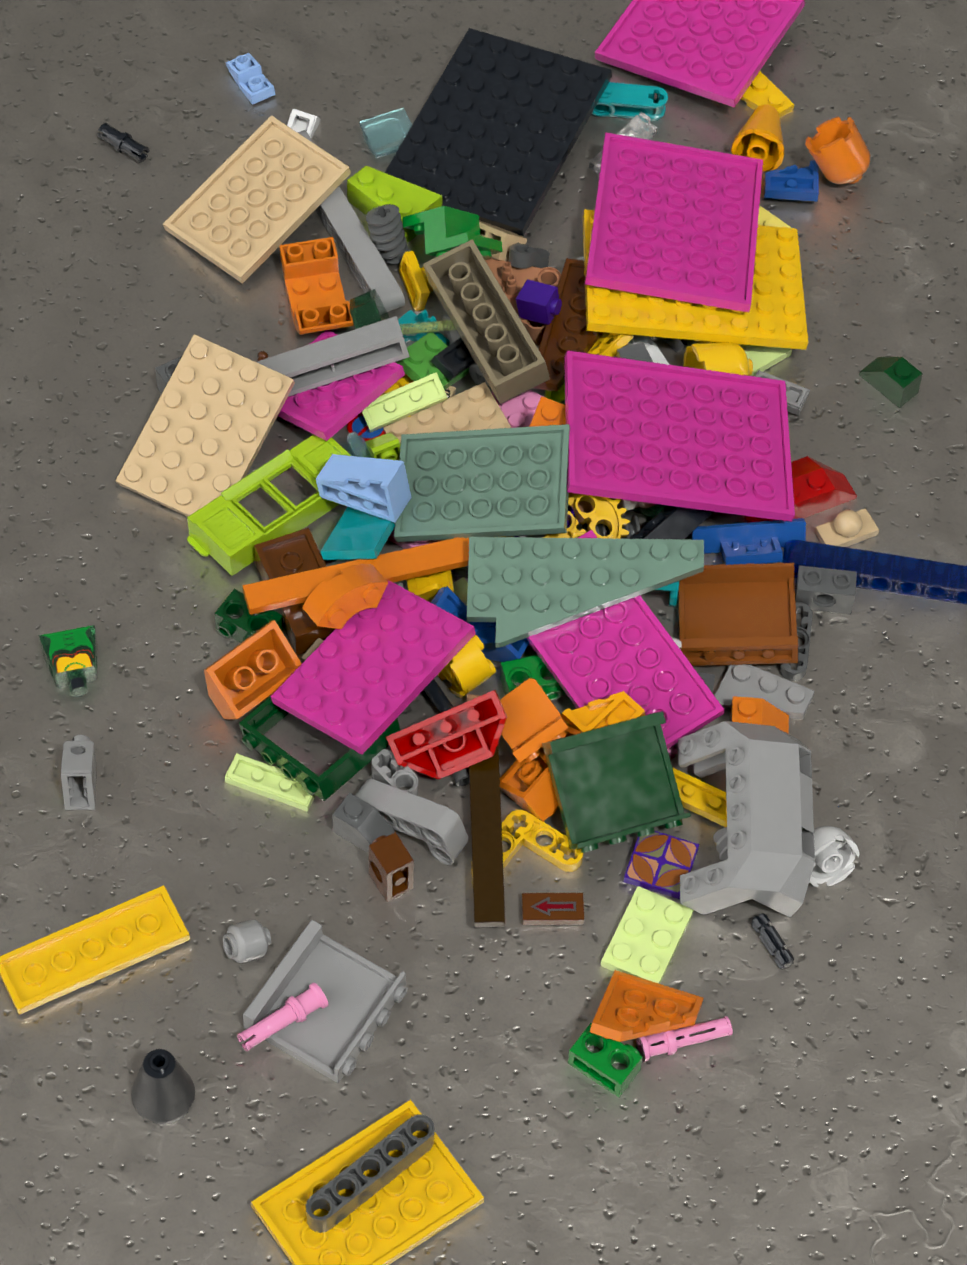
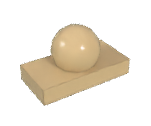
M864 508L859 511L843 510L838 513L835 520L815 527L814 533L826 553L829 554L877 536L879 529L867 509Z

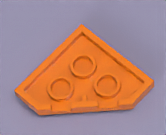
M615 970L593 1019L590 1033L600 1035L605 1039L622 1042L695 1025L704 998Z

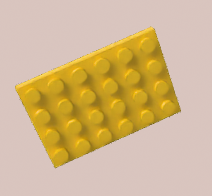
M409 1100L251 1201V1207L292 1265H390L484 1203V1197L434 1132L433 1147L425 1155L332 1229L319 1233L313 1231L308 1226L306 1204L314 1193L409 1118L421 1114L414 1103ZM421 1130L413 1133V1135L418 1138H423L428 1135L426 1132ZM392 1150L388 1155L400 1157L403 1153L399 1150ZM369 1169L364 1171L363 1174L367 1177H374L378 1172ZM343 1189L338 1194L343 1197H349L354 1192L349 1189ZM317 1209L313 1212L318 1217H324L329 1213L325 1209Z

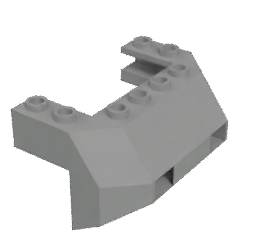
M729 721L718 723L678 740V762L680 767L683 768L694 764V774L701 778L726 769L728 859L680 876V904L706 915L753 899L791 917L804 902L815 863L811 750L797 738L775 726Z

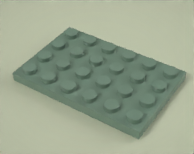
M570 425L401 434L400 461H404L412 498L395 522V540L397 542L446 540L457 537H502L567 533L569 492H567Z

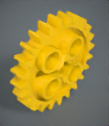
M569 493L568 506L573 509L574 515L568 511L567 520L570 523V527L567 528V533L541 535H544L542 538H578L592 530L597 538L620 539V537H628L629 531L622 529V527L627 526L630 520L621 518L627 511L626 508H617L621 499L612 500L607 497ZM588 501L592 505L593 511L590 513L582 512L578 507V503ZM579 523L588 524L586 531L584 529L579 531L576 527ZM605 524L609 528L610 534L607 536L599 535L595 530V526Z

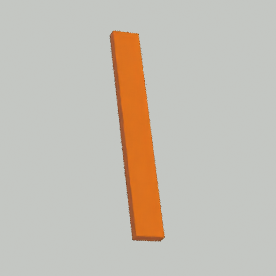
M457 537L381 554L376 559H358L242 585L243 594L249 613L252 615L305 603L311 592L323 580L328 582L341 574V569L353 565L372 564L387 581L390 580L393 583L468 566L469 538Z

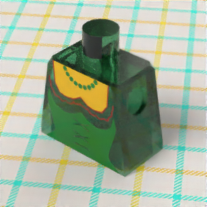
M95 625L39 635L42 655L56 687L63 688L69 686L70 694L74 697L85 695L88 692L87 683L98 679Z

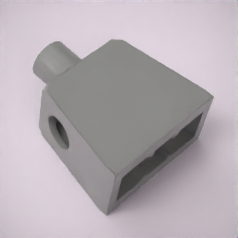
M77 735L74 736L72 741H66L63 744L61 780L65 810H95L97 778L94 742L90 741L89 737ZM84 776L83 784H77L74 781V777Z

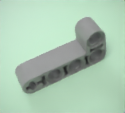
M367 779L355 795L375 807L394 830L426 841L431 854L444 864L452 865L469 841L460 816L446 806L374 779Z

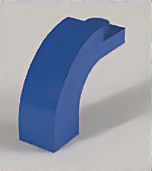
M448 586L440 588L431 603L467 622V606ZM467 622L474 626L475 635L479 637L484 645L482 652L489 660L506 662L520 659L529 645V641L525 638L501 648H496V622Z

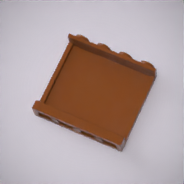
M794 563L704 565L703 572L679 580L680 641L682 642L680 649L691 665L798 663Z

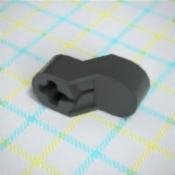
M518 242L510 246L508 262L516 268L548 267L550 253L545 249L532 248L529 245Z

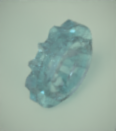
M355 431L349 433L347 443L351 456L371 458L361 435L358 436Z

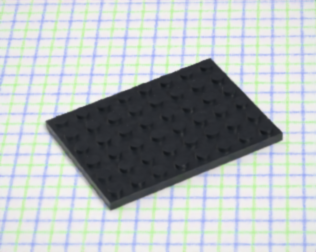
M469 28L385 173L442 195V206L477 214L480 221L524 236L610 82L612 70Z

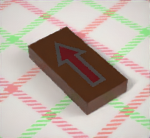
M522 893L523 925H584L583 893Z

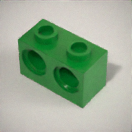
M539 655L501 662L500 680L505 695L517 687L516 683H523L529 678H534L551 701L566 695ZM544 677H550V678H553V679H552V680H546V679H543V678H544Z
M590 1023L569 1050L568 1064L620 1098L640 1072L643 1057L636 1048L629 1044L624 1045L619 1041L605 1039L600 1035L590 1033L592 1025ZM590 1046H596L600 1048L601 1051L593 1053L588 1051L587 1048ZM616 1063L624 1064L627 1068L624 1070H618L614 1068L612 1065Z

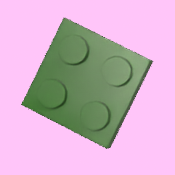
M429 332L407 347L410 357L395 362L403 366L405 374L413 381L437 372L444 390L469 372L468 368L449 381L431 362L435 355L448 347L433 332Z

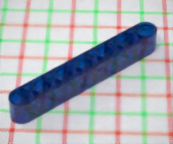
M790 540L784 545L782 563H794V578H797L799 566L857 572L856 588L967 605V566L803 540Z

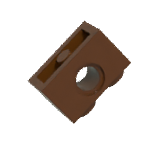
M396 832L388 836H380L369 845V875L386 902L403 895L414 887V860Z

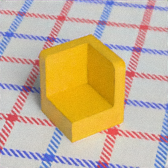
M451 570L407 579L408 591L430 603L442 587L448 586L454 592Z

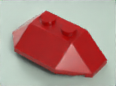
M808 456L791 462L795 510L793 519L807 518L857 499V494L844 474ZM744 516L747 522L775 520L760 517Z
M495 689L391 734L386 739L398 765L408 766L410 769L422 774L441 779L494 756L507 720V715Z

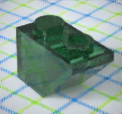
M376 289L350 299V314L355 329L389 319V315Z

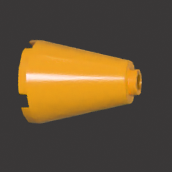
M760 105L754 110L735 137L731 153L734 155L763 159L762 173L776 170L782 164L785 154L780 115L777 109L770 105Z

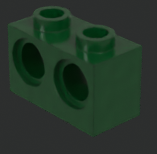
M235 588L214 613L215 626L218 632L224 637L233 638L240 643L272 620L276 621L282 632L284 631L283 615L274 610L250 615L244 594Z

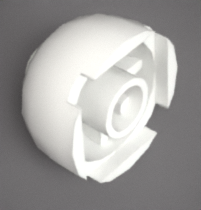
M822 826L814 829L815 863L809 883L819 887L818 884L827 882V886H832L844 880L854 870L855 864L853 861L856 855L859 858V850L853 839L840 828Z

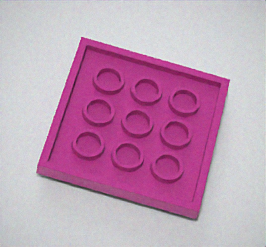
M325 330L310 344L338 334ZM393 362L289 396L278 416L328 441L405 375L403 366Z

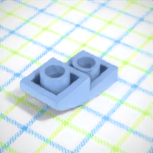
M249 53L239 55L235 59L226 62V67L234 81L252 105L276 95L274 86L262 74L261 65Z

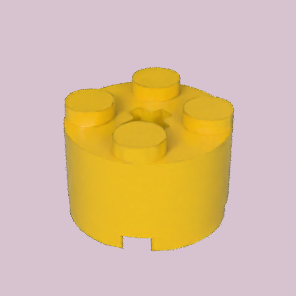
M474 635L438 673L441 681L447 679L452 684L448 689L459 698L464 697L496 673L493 663L484 656L482 652L484 645L477 635Z

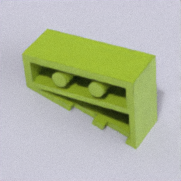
M365 166L347 180V200L365 215L373 208L392 204L399 207L403 223L402 217L442 206V195L369 166ZM403 228L407 243L419 235L415 234L414 230Z

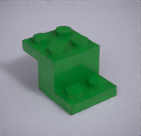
M441 206L402 217L403 228L414 230L415 234H424L425 254L438 257L472 239L484 260L491 259L493 254L502 252V241L480 236L479 215Z

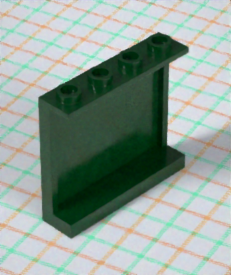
M663 711L542 743L570 849L580 848L581 853L599 849L598 843L608 840L609 845L627 841L626 835L636 832L637 837L655 833L654 827L664 824L665 829L683 825L682 819L691 817L690 812L684 813L661 724L666 723Z

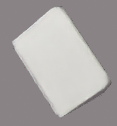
M292 109L287 126L296 132L305 130L309 137L312 138L321 119L315 115Z

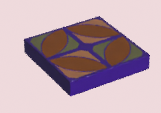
M658 831L638 837L623 882L680 899V876L691 872L699 850V844Z

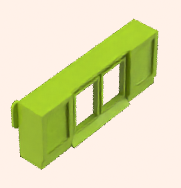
M312 435L291 450L287 449L221 492L219 497L188 516V543L201 556L207 557L211 555L231 576L235 575L255 561L254 545L302 530L340 505L339 503L321 498L318 491L295 506L270 481L293 467L318 490L316 478L331 455H351L332 437L326 441L316 435ZM260 487L287 511L265 527L239 503L240 500Z

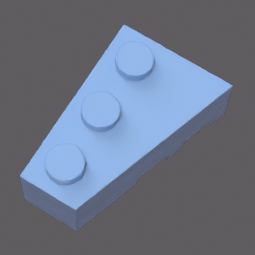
M332 454L316 478L321 498L392 522L397 521L412 498L404 461Z

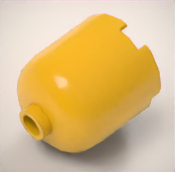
M695 343L686 347L683 367L747 376L753 373L752 360L748 359L743 348L736 343Z

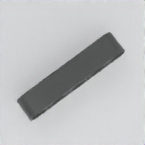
M422 1114L409 1118L314 1193L306 1204L308 1226L313 1231L319 1233L329 1231L425 1155L434 1144L435 1128L431 1118ZM421 1130L426 1132L428 1135L423 1138L415 1137L413 1133ZM392 1150H399L403 1155L391 1157L388 1153ZM369 1169L378 1172L374 1177H367L363 1173ZM343 1189H349L354 1192L349 1197H343L338 1194ZM317 1209H325L329 1212L324 1217H318L313 1214Z

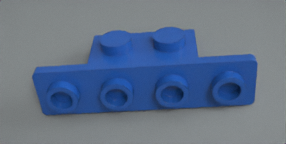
M804 518L793 519L792 522L773 520L699 526L692 531V540H704V554L721 552L725 565L783 562L781 547L805 545L806 522Z

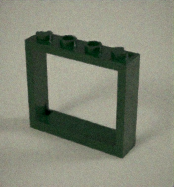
M271 696L239 723L243 735L241 740L248 749L258 751L268 764L278 766L289 780L295 779L309 795L313 796L315 794L323 801L327 800L372 761V758L389 746L386 739L387 736L401 730L398 718H396L362 755L350 749L324 773L318 776L264 736L266 732L289 714V712L273 704Z

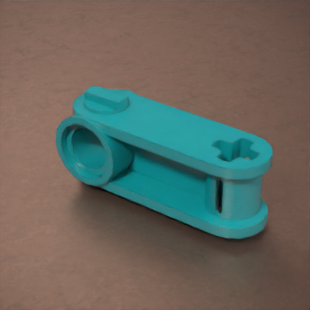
M609 82L592 114L599 117L659 120L665 115L668 94L663 88L657 86Z

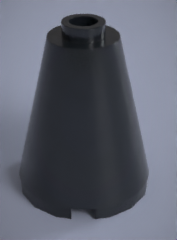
M156 1049L146 1055L132 1087L133 1105L141 1117H145L159 1125L174 1123L184 1118L195 1100L194 1083L189 1074L169 1051Z

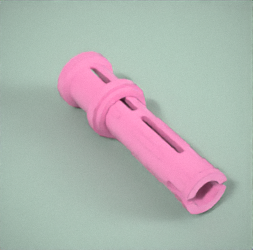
M313 982L309 985V989L297 997L290 996L287 998L285 1006L237 1034L239 1042L251 1037V1039L241 1044L243 1049L248 1052L251 1048L294 1021L302 1023L306 1020L308 1014L320 1007L322 1009L328 1007V1001L324 992Z
M728 1016L720 1019L676 1030L636 1038L638 1052L643 1057L642 1061L646 1062L653 1056L665 1053L669 1056L674 1055L678 1048L724 1036H731L733 1031ZM706 1030H711V1032H707V1033H703V1034H699V1035H695V1036H691V1037L689 1036L690 1034H694V1033H698V1032H702V1031H706ZM660 1043V1045L650 1046L651 1044Z

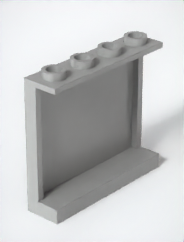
M311 920L244 1012L243 1023L245 1029L253 1026L285 1006L287 998L290 996L297 997L308 990L311 983H316L324 992L328 1001V1007L324 1009L318 1008L308 1014L304 1022L297 1023L294 1021L265 1039V1041L339 1083L344 1075L349 1076L357 1064L356 1058L362 1050L364 1052L368 1050L374 1039L373 1033L378 1026L383 1027L387 1023L391 1015L390 1009L394 1003H400L405 997L408 990L406 986V973L402 971L398 977L323 935L322 925Z

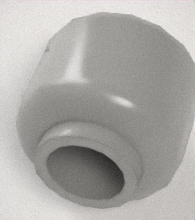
M247 920L232 924L223 936V947L226 955L229 958H233L237 963H246L263 958L267 953L268 945L271 944L269 930L263 927L257 920Z

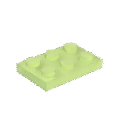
M637 886L601 960V967L613 972L617 970L660 984L693 916L694 910Z

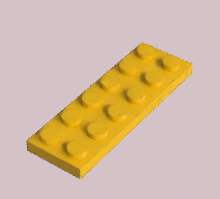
M163 885L1 955L0 977L20 1015L189 941L190 934Z

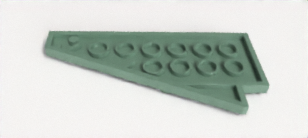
M469 537L467 622H496L495 644L496 648H501L703 572L704 540Z

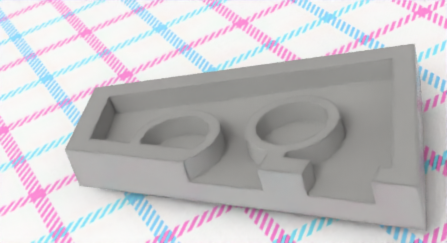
M750 664L729 666L715 697L723 708H731L733 696L763 698L788 714L789 718L803 720L815 691Z

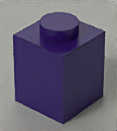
M528 279L516 297L519 318L550 325L554 316L559 314L562 306L557 286Z

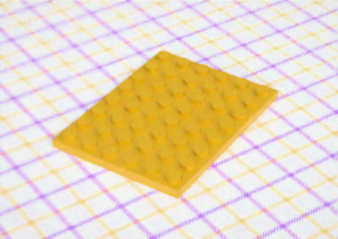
M584 209L582 217L585 278L595 211ZM758 225L752 300L749 312L585 284L587 331L720 343L729 342L800 350L807 349L808 333L798 231L796 228Z

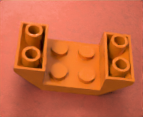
M328 237L279 245L285 288L295 330L299 334L354 326L350 303L345 299L339 275L338 255L334 238Z

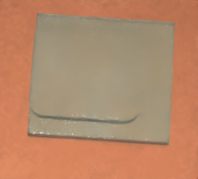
M404 108L360 121L359 124L363 131V136L376 158L397 152L412 127Z

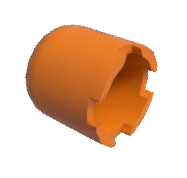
M835 117L819 125L816 128L818 133L813 138L807 137L805 145L829 182L838 185L858 182L868 169L871 156L852 118L847 117V120L841 121L840 117Z

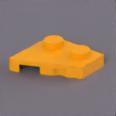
M624 691L610 695L607 699H597L588 702L587 706L574 710L569 708L562 712V717L574 729L581 732L645 715V710Z

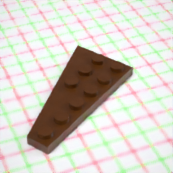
M566 258L557 287L559 299L562 301L561 310L558 315L554 316L550 325L546 324L539 348L541 355L546 361L550 380L534 387L535 389L558 392L565 383L564 357L566 352L588 353L603 333L587 331L584 260Z

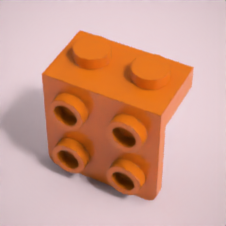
M534 678L527 679L500 699L507 715L502 736L511 747L512 753L519 763L524 759L529 763L542 753L540 749L542 743L564 738L567 735L565 730L569 728L568 723Z

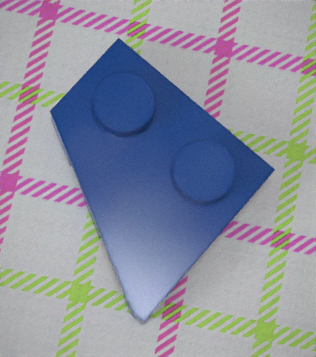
M815 160L810 161V166L800 169L796 165H792L782 170L776 169L765 172L764 198L818 202L819 166Z

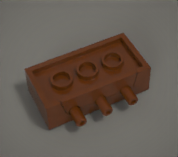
M309 527L254 545L255 564L263 581L323 568L327 564L337 561L323 560ZM304 603L276 609V612L283 615V627L296 655L307 652L318 638L325 640L335 630V628L317 626L303 610Z

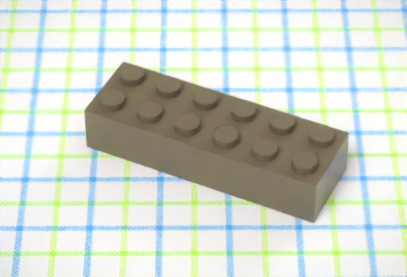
M473 239L423 263L429 284L500 404L550 380L546 361Z

